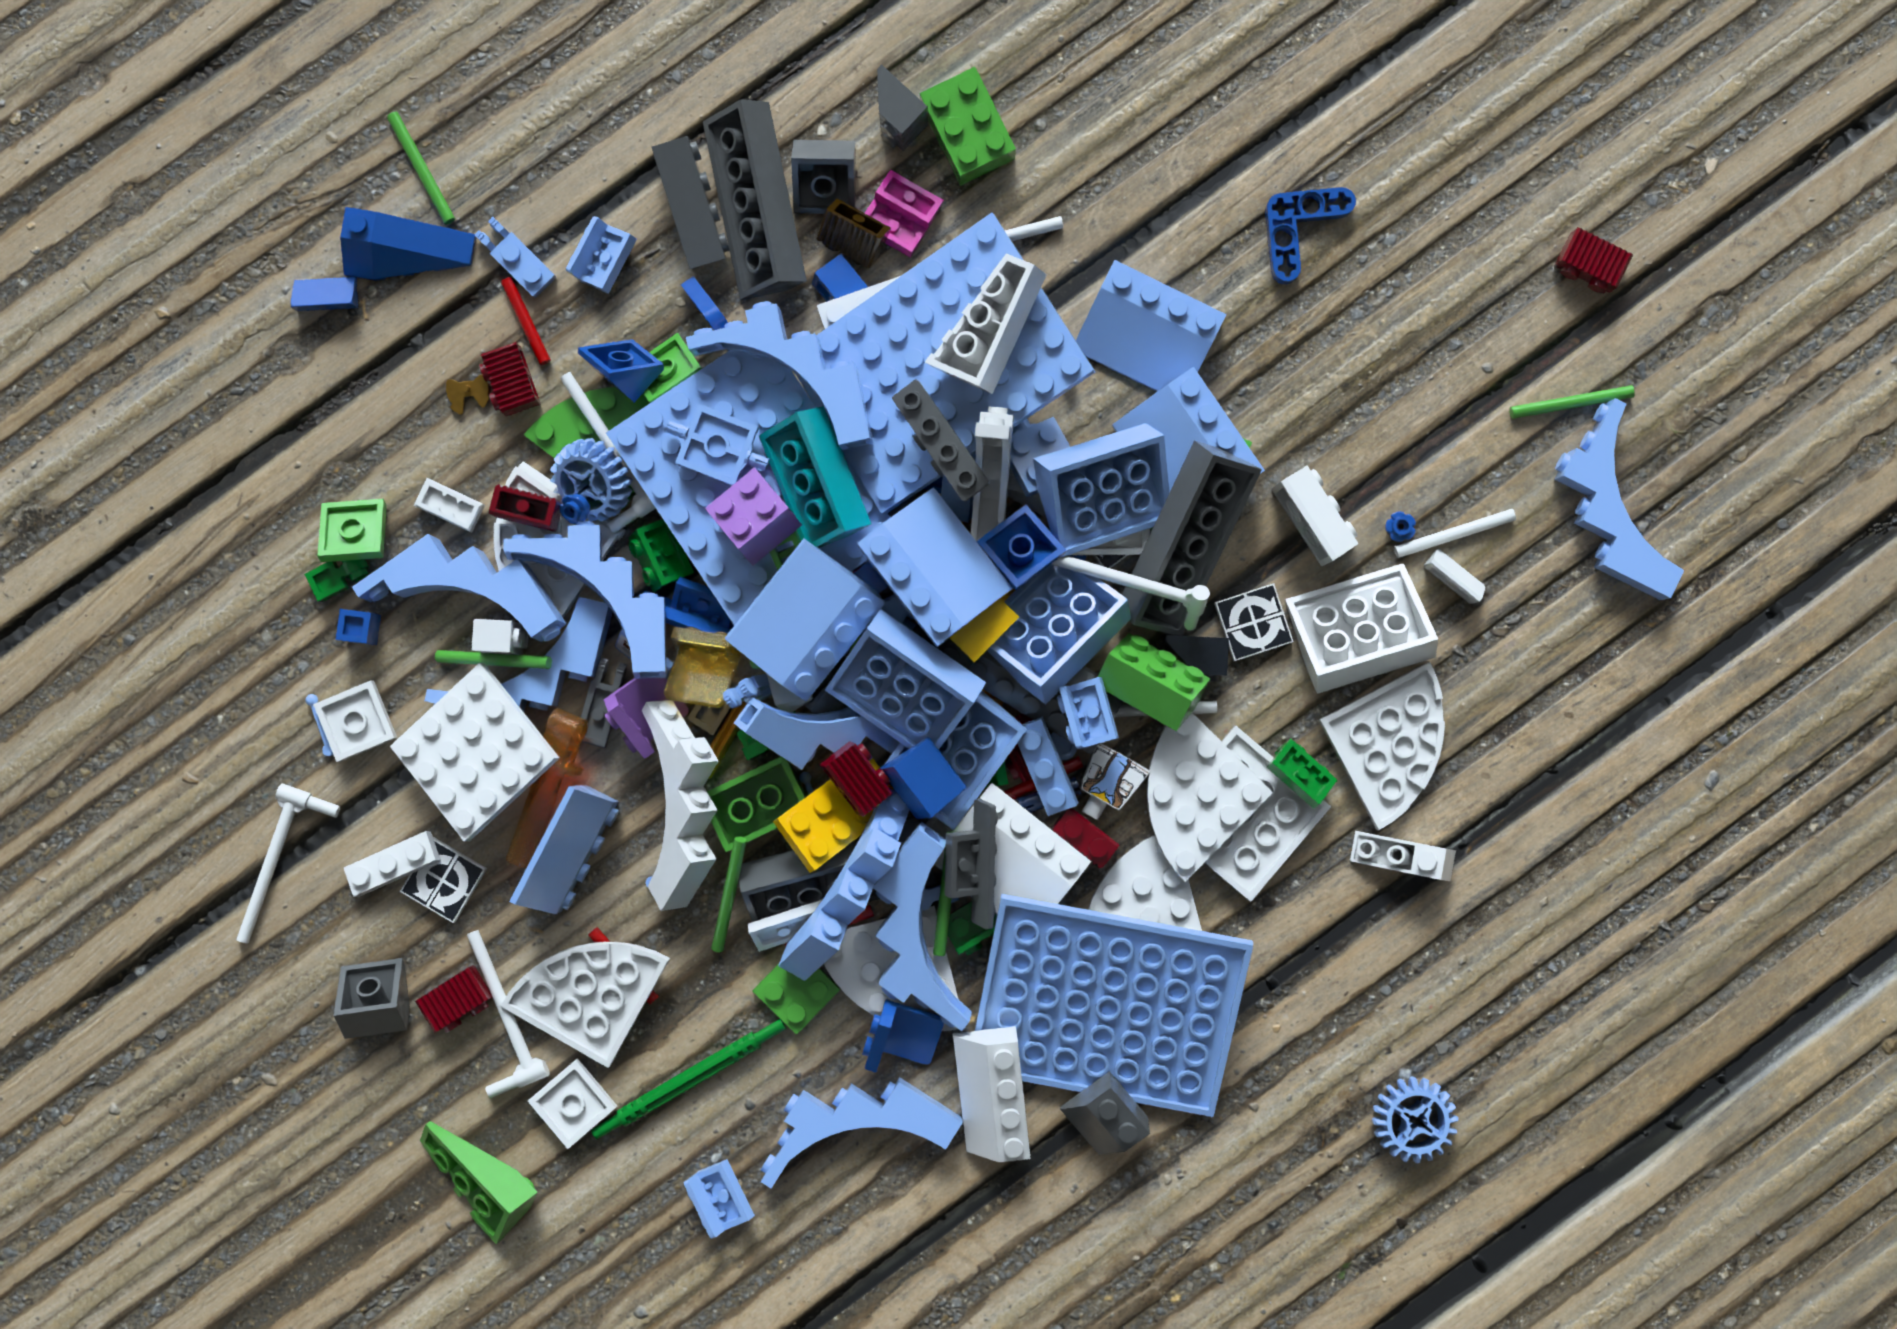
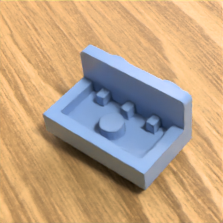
M594 216L585 229L584 235L574 254L571 256L566 271L582 283L609 294L637 239L627 232L607 225L600 218Z
M1102 677L1070 686L1059 687L1061 695L1057 696L1061 712L1067 715L1069 726H1066L1067 736L1070 743L1075 744L1076 749H1084L1119 738Z
M727 1159L698 1171L684 1182L688 1197L693 1202L701 1223L711 1239L729 1228L749 1221L755 1216Z

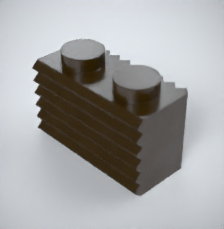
M836 199L827 208L816 239L817 241H822L828 249L839 251L844 256H849L855 264L870 268L882 254L891 227Z

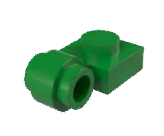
M366 560L342 561L343 564L340 565V568L336 561L326 562L305 573L304 575L317 601L324 602L349 589L345 578H350L352 582L366 578L369 575L367 571L369 566Z

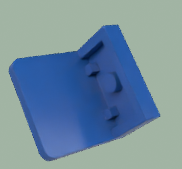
M886 999L881 1015L875 1014L869 1033L874 1034V1037L867 1036L862 1055L868 1057L864 1069L877 1072L883 1052L922 1064H930L944 1026L940 1016Z

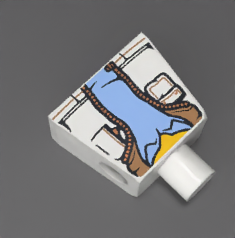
M1098 744L1090 755L1079 787L1090 795L1082 812L1099 820L1106 805L1120 810L1147 777L1150 770L1104 744Z

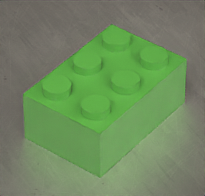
M972 67L919 93L920 100L928 106V122L960 186L1015 160L1016 148L976 67Z
M1130 633L1108 654L1098 677H1102L1105 690L1108 693L1175 731L1181 727L1195 710L1210 681V678L1205 676L1200 669L1185 665L1176 660L1172 653L1159 650L1150 645L1145 638Z
M782 756L707 791L717 808L711 823L725 852L732 850L735 837H744L749 842L777 829L773 821L807 797L791 762Z

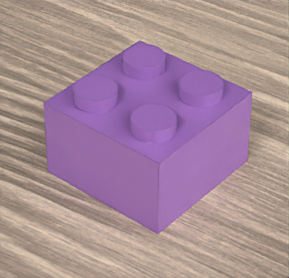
M755 467L705 508L752 566L802 526L800 521Z

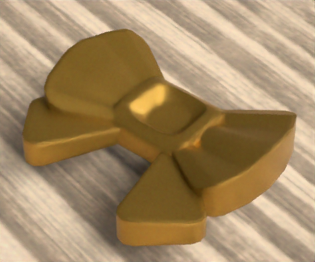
M479 375L473 381H463L460 383L452 379L447 380L446 393L449 401L452 403L450 408L462 415L464 413V400L468 396H474L479 405L485 408L490 399L489 382H486L482 375Z

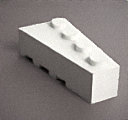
M1006 253L981 286L982 291L972 304L968 303L962 312L964 315L952 330L949 329L941 339L943 343L934 354L931 353L925 363L938 371L993 394L1046 278V274L1034 264Z

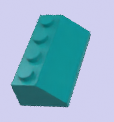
M824 406L798 411L759 435L766 456L770 459V466L785 503L802 524L797 529L801 541L804 538L815 547L821 548L848 537L872 524L842 449L838 445L837 437Z

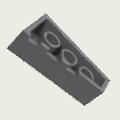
M685 136L652 146L651 148L689 269L726 259L725 252L730 251L725 233L719 234L716 222L720 221V216L715 202L710 204L706 191H710L711 187L706 172L701 173L697 163L698 160H702L697 142H691V139Z

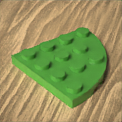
M616 387L585 392V395L608 430H611L650 404L644 393L634 403ZM572 397L547 411L524 433L528 439L553 458L560 453L563 447L578 439L585 441L586 439L593 438L596 443L601 441ZM634 490L628 497L629 502L632 500L633 496L636 495Z

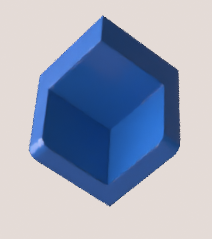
M340 609L336 640L377 645L381 615Z

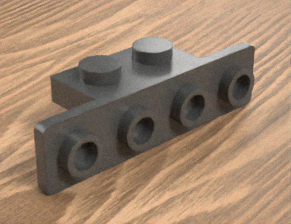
M915 379L892 397V400L914 430L915 434L912 437L923 451L927 449L933 458L930 461L931 465L941 477L945 475L961 500H969L989 485V480L919 380Z
M982 799L974 800L973 830L946 833L945 896L949 898L972 896L971 921L984 929H992L993 918L996 912L994 905L996 875L994 869L997 853L995 828L998 815L994 804Z

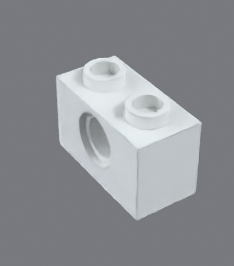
M474 619L472 651L523 655V649H527L529 636L521 623L504 620Z

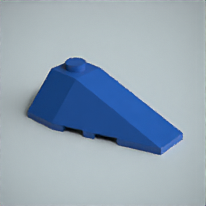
M345 207L340 236L343 272L348 277L379 281L393 276L414 275V273L431 270L441 271L471 266L476 236L472 233L384 213Z

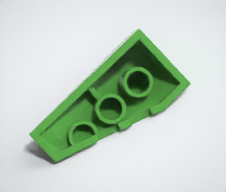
M430 1121L425 1125L420 1142L440 1171L443 1173L449 1172L455 1185L453 1190L457 1196L461 1197L464 1195L474 1209L470 1212L474 1221L495 1244L499 1243L531 1208L538 1193L533 1183L528 1178L523 1177L516 1169Z

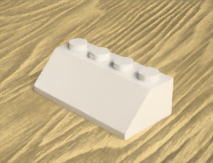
M1016 1026L953 1033L966 1151L996 1162L1031 1159Z

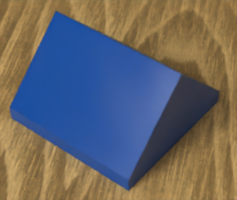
M633 339L578 347V354L634 403L664 370V364Z
M1024 505L976 541L1012 588L1016 590L1067 551L1027 505Z
M929 737L880 768L891 781L890 785L916 819L932 818L966 788L965 784Z

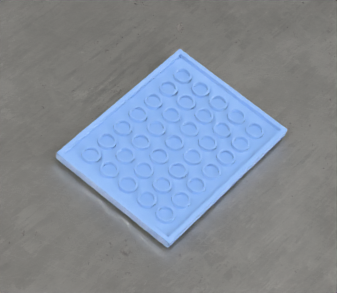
M993 213L984 217L817 335L820 340L826 369H830L831 364L840 361H848L849 364L854 363L858 369L873 444L843 450L881 514H887L941 477L930 463L933 460L927 449L923 451L912 437L915 434L914 430L892 400L896 393L915 379L921 382L972 456L976 453L975 428L976 422L979 423L980 412H988L989 406L1008 408L1007 414L1014 416V428L1095 373L1094 368L1042 288L1036 297L993 394L938 371L925 363L931 353L934 354L943 343L941 339L949 329L952 330L964 315L962 312L968 303L972 304L982 291L981 286L1007 253L1023 260ZM796 374L816 408L824 406L835 432L833 422L821 398L809 384Z
M730 350L606 432V434L735 626L776 574L777 568L770 553L752 566L705 508L729 489L731 485L677 465L675 462L681 449V438L665 433V426L670 427L666 423L668 420L686 426L693 419L698 404L757 426L759 430L753 443V453L767 458L759 435L792 414L816 408V406L789 368L758 354ZM844 454L872 524L848 537L818 549L850 572H853L868 560L858 548L857 543L888 520L890 516L888 513L885 515L881 514ZM770 463L767 465L766 471L755 467L785 503ZM747 465L742 471L739 480L752 470L754 466ZM791 540L787 543L777 546L778 552L782 551L786 548L793 546L794 544ZM787 556V557L781 559L782 562H783V564H784V562L788 559L789 556Z
M1001 894L975 1031L1016 1026L1023 1082L1081 1092L1110 1071L1136 1103L1214 1117L1253 950V941Z

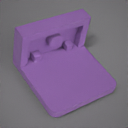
M634 678L604 699L608 711L605 714L606 719L615 730L619 727L626 735L623 737V740L633 753L638 750L644 759L655 752L651 743L654 737L642 712L645 703L673 700L682 717H685L689 712L685 702L666 678Z

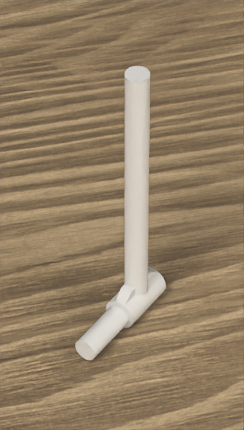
M571 372L564 374L560 378L599 439L605 442L606 449L615 447L606 434L609 431ZM615 448L614 455L616 457H620L621 455ZM622 459V465L624 467H628L625 461ZM630 469L626 476L633 479L630 486L636 495L633 496L632 507L607 523L613 533L636 518H642L656 509Z
M1069 556L1060 557L1052 563L1055 566L1181 602L1188 611L1184 622V627L1187 630H1194L1196 628L1199 617L1203 614L1210 595L1208 588L1203 585H1197L1185 591Z
M283 783L278 787L275 799L283 809L238 933L237 941L242 943H249L295 812L309 808L336 818L340 812V806L312 797L311 793Z
M476 930L467 934V937L520 1062L512 1076L486 1087L487 1095L489 1098H493L516 1087L522 1088L549 1076L550 1073L544 1060L532 1059L514 1014L500 1006L506 995L480 932Z

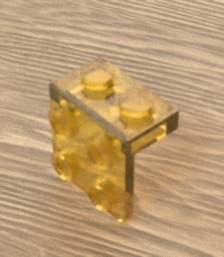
M674 627L671 640L677 651V657L664 689L666 699L715 708L723 706L725 700L722 693L730 688L741 658L739 650L726 641L727 633L705 632L694 627Z

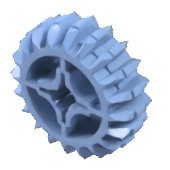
M593 438L586 439L585 441L578 439L563 447L554 458L555 463L550 470L555 475L552 476L550 481L557 485L553 493L560 494L562 498L566 495L574 494L585 497L590 505V512L587 516L590 522L596 520L601 522L609 519L611 516L614 517L629 502L628 497L633 491L629 487L633 479L626 476L629 467L622 465L623 458L614 455L615 447L606 449L604 441L596 443Z
M1409 1077L1408 1086L1404 1080L1398 1079L1397 1085L1399 1089L1397 1090L1391 1085L1386 1086L1390 1095L1388 1097L1383 1094L1378 1095V1099L1384 1103L1383 1106H1373V1110L1381 1114V1116L1372 1118L1374 1125L1381 1126L1374 1131L1376 1137H1384L1380 1145L1384 1149L1390 1147L1389 1153L1393 1157L1400 1154L1401 1160L1407 1162L1412 1155L1413 1161L1420 1163L1422 1154L1428 1161H1432L1433 1150L1439 1155H1443L1444 1151L1440 1145L1445 1143L1451 1146L1452 1141L1447 1138L1448 1133L1452 1135L1457 1134V1129L1450 1126V1123L1459 1121L1456 1115L1449 1114L1456 1109L1454 1103L1447 1102L1450 1095L1446 1091L1439 1093L1441 1086L1437 1083L1430 1086L1429 1080L1426 1078H1422L1418 1085L1415 1077ZM1423 1096L1421 1100L1417 1099L1411 1106L1400 1104V1102L1408 1097ZM1433 1103L1438 1113L1436 1128L1429 1121V1115L1432 1111L1430 1107ZM1393 1112L1397 1113L1401 1118V1124L1398 1128L1400 1133L1397 1137L1392 1129ZM1404 1112L1411 1116L1419 1117L1426 1127L1411 1123ZM1420 1133L1430 1136L1420 1143H1407L1409 1139L1413 1140Z

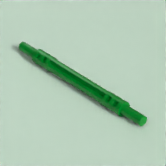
M778 1019L755 1034L753 1031L628 1103L618 1109L616 1115L592 1128L593 1136L598 1140L622 1125L625 1127L750 1055L760 1049L762 1043L786 1030L784 1022Z

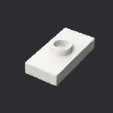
M428 478L414 504L415 507L471 533L485 506Z

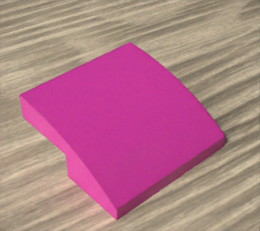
M890 170L875 192V197L865 211V214L891 227L885 243L911 258L944 200Z

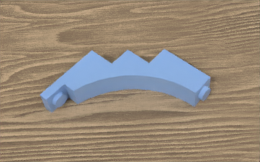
M430 534L425 535L352 587L359 598L369 602L384 598L389 593V589L393 594L403 598L419 593L444 590L463 591L481 595L498 603L510 612L522 624L531 638L540 642L555 638L560 634V629L566 625L565 620L526 562L517 558L502 570L496 572L485 553L474 546L452 560L441 541Z

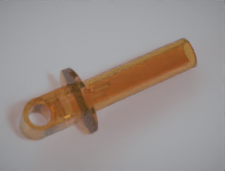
M556 708L549 716L543 737L560 759L530 787L505 858L509 863L527 868L545 833L564 776L582 775L584 769L575 762L581 742L587 733L588 721L560 708Z

